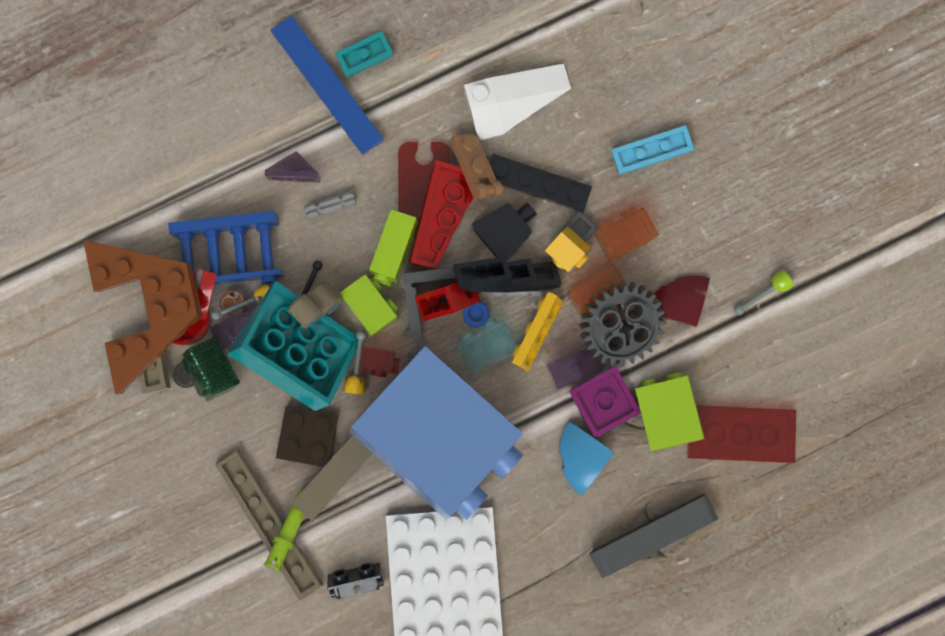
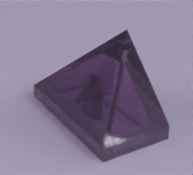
M297 151L265 170V177L272 181L321 182L318 172Z

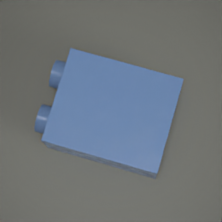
M426 346L423 347L350 429V434L445 520L451 517L455 511L467 520L488 497L478 487L488 473L492 470L503 479L523 456L513 446L523 433Z

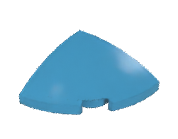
M570 421L566 425L559 447V453L562 454L564 465L562 470L570 485L580 495H583L614 452Z

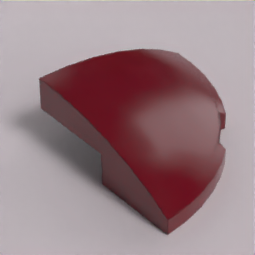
M685 276L677 278L675 282L659 288L654 294L656 295L655 298L661 302L660 307L665 311V314L660 317L696 328L704 305L710 278Z

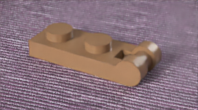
M476 132L453 135L450 144L474 199H485L488 195L491 197L501 196L503 193L502 184L496 180Z

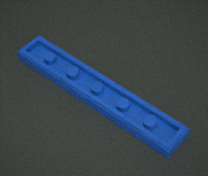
M292 15L271 30L274 37L360 153L364 155L384 141Z

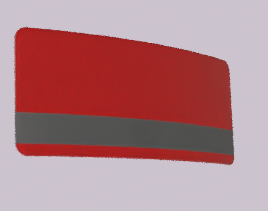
M196 269L194 279L203 315L200 319L205 321L217 275L212 272Z

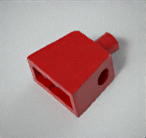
M453 281L414 297L422 320L426 321L458 312L478 303L481 292L459 290L457 281ZM446 296L448 304L442 305L439 298Z

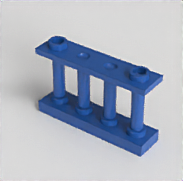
M275 211L168 223L169 234L181 240L182 260L192 265L194 275L191 240L194 239V235L204 234V237L207 238L210 272L217 275L214 285L262 280V283H273L275 281L278 282V278L284 277V272L281 269H274L270 230H273L272 226H279L278 215ZM256 228L260 233L263 271L248 272L244 233H246V229ZM230 231V234L233 235L237 274L221 275L218 246L220 232Z

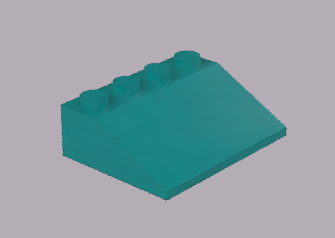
M275 281L240 330L228 355L306 406L317 411L331 404L357 350L358 339L354 333L327 315L309 328H302L297 319L288 312L289 306L299 296Z

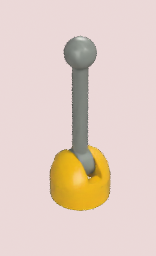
M268 284L256 288L253 298L220 311L213 310L211 317L214 320H219L222 315L255 302L259 304L269 289Z
M359 330L356 333L358 345L354 375L346 379L343 392L364 395L365 381L359 376L363 340L366 339L367 334L364 330Z

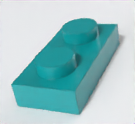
M382 31L335 53L347 79L394 57Z

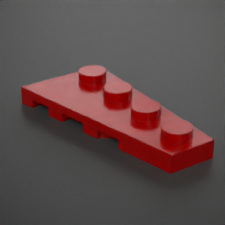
M439 160L434 161L408 263L433 270L438 266L451 241L452 235L462 221L468 205L471 204L474 198L461 167Z

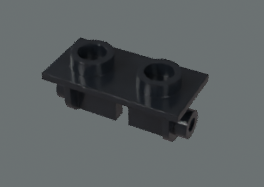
M380 562L375 564L365 563L358 568L350 570L340 569L332 574H328L327 589L330 590L331 598L336 597L338 600L356 595L354 586L357 585L360 587L361 594L380 590V587L384 586Z

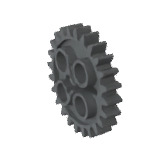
M621 281L617 289L611 283L609 292L601 288V297L591 296L594 300L593 305L585 304L589 312L580 315L586 321L579 324L581 330L584 331L580 334V337L585 341L584 346L587 350H590L591 355L594 358L598 356L601 363L607 360L613 366L617 360L621 366H624L626 359L634 364L635 356L638 355L643 360V351L653 352L650 347L651 343L659 344L655 336L664 334L658 326L666 324L663 318L660 317L665 314V311L660 307L661 302L655 298L656 295L651 290L648 291L644 285L638 287L634 282H631L628 287L624 281ZM617 304H619V313L616 309ZM636 304L635 308L628 312L629 308ZM611 313L608 319L603 320L606 314ZM641 328V331L638 334L634 335V332L637 329ZM625 334H626L627 337H628V344H626V336H625ZM616 337L614 342L609 343L611 338Z

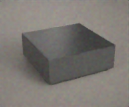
M579 210L561 231L568 226L587 242L599 227Z

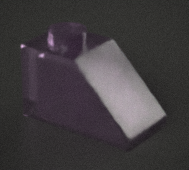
M255 309L231 316L210 327L218 353L232 347L240 330Z
M587 348L546 366L556 391L605 370L598 356L594 358Z

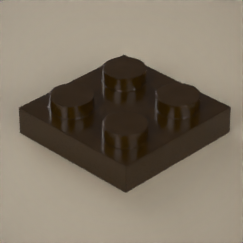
M286 406L276 458L324 467L331 460L339 415Z

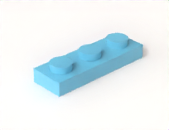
M684 125L611 149L610 152L620 176L691 153L695 149L688 129Z

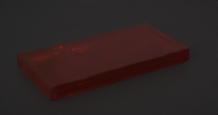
M696 405L705 439L687 443V458L795 463L796 410Z

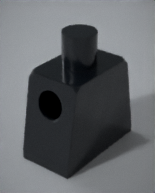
M507 203L471 224V229L496 258L506 256L508 262L530 237L532 230L527 223L537 213L528 203L517 211Z

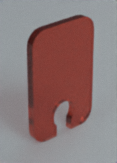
M407 142L400 146L398 151L399 212L416 217L419 220L434 161L439 160L450 164V148L443 142H431L433 160L428 165H421L415 159L418 151V142Z

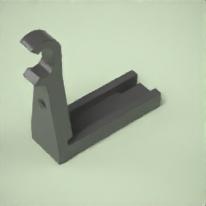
M453 268L403 274L410 330L405 331L403 334L406 336H416L418 350L414 353L409 352L406 355L407 357L414 358L423 349L419 309L414 297L417 295V290L412 287V284L454 279L456 277Z

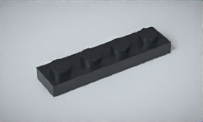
M492 154L489 164L496 180L500 181L502 186L576 211L580 210L582 213L584 212L592 186Z

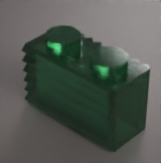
M216 337L188 348L183 353V367L187 373H192L196 380L194 385L200 397L204 396L207 402L232 391L240 384V380Z

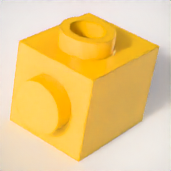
M567 226L548 246L545 252L552 257V261L557 267L569 272L574 266L579 269L589 258L586 252L591 247Z

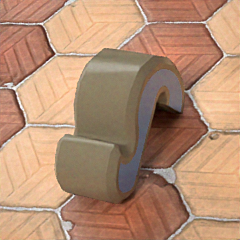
M322 281L307 294H302L289 306L288 312L297 319L302 328H309L325 315L330 317L343 302V297L328 281Z

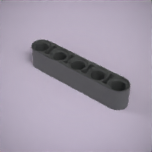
M702 494L599 546L589 554L601 578L709 525L716 521L718 516L707 495Z

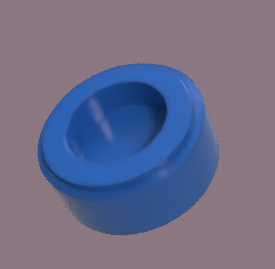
M479 301L464 308L463 319L470 327H482L489 319V310L484 303Z

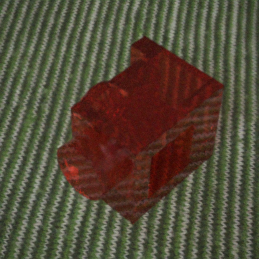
M363 347L359 374L366 375L367 370L371 371V376L386 378L387 373L398 374L400 358H396V352Z

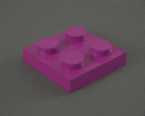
M616 366L568 391L593 438L641 414Z

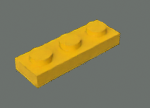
M548 292L546 297L540 300L537 307L538 312L534 320L530 321L526 327V336L523 342L514 350L512 363L526 372H529L564 304L557 295Z

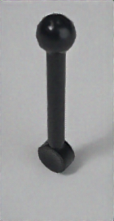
M317 260L313 263L312 273L302 294L309 292L317 272L323 267L321 261Z

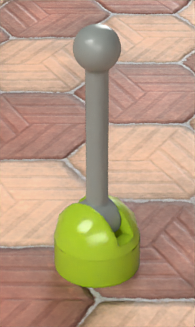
M781 269L772 277L770 287L743 305H736L734 312L737 315H742L746 308L774 290L778 292L790 290L794 287L793 281L786 271Z

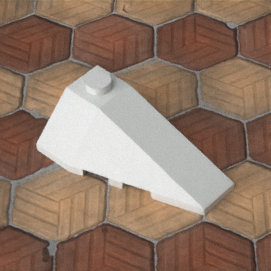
M558 64L465 84L464 94L475 132L479 141L504 135L511 128L528 119L533 113L569 91L571 86L564 64Z

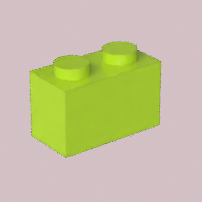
M365 274L340 292V294L370 335L375 337L398 320L395 313L399 310L390 298L385 301L379 292L383 288L377 280L373 279L374 277L369 280Z

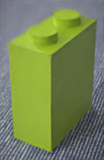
M393 209L390 210L369 269L374 277L373 279L377 280L379 284L388 287L392 283L398 285L418 226L416 217Z
M682 372L667 375V381L659 383L656 382V379L640 382L641 387L635 388L651 452L705 439L689 376H683Z

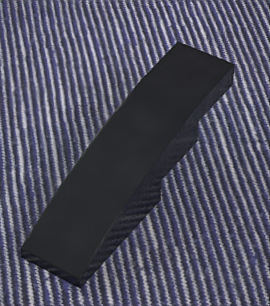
M506 256L453 264L459 290L511 293L555 289L561 286V279L553 261L532 264L529 258L507 262Z

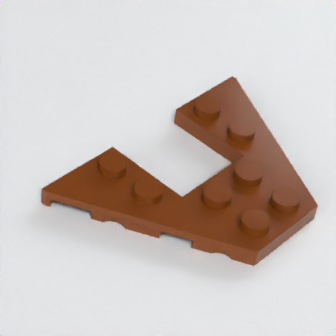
M85 240L83 242L94 292L106 291L140 280L150 329L105 342L115 394H123L124 390L138 376L146 372V368L150 364H154L166 352V348L175 339H179L191 324L196 323L203 316L192 265Z

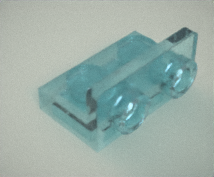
M494 319L483 325L484 331L474 336L473 332L459 339L461 344L457 346V349L472 375L511 354L517 347L503 320L497 322Z

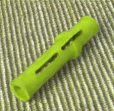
M298 491V492H297L296 498L299 496V494H300L302 491ZM292 505L278 537H274L272 550L263 564L270 569L274 559H277L272 569L276 572H280L288 550H292L294 546L292 542L305 516L294 505Z

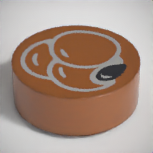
M229 290L222 295L220 308L223 310L243 302L247 298L237 290ZM247 306L226 315L238 317L246 311Z

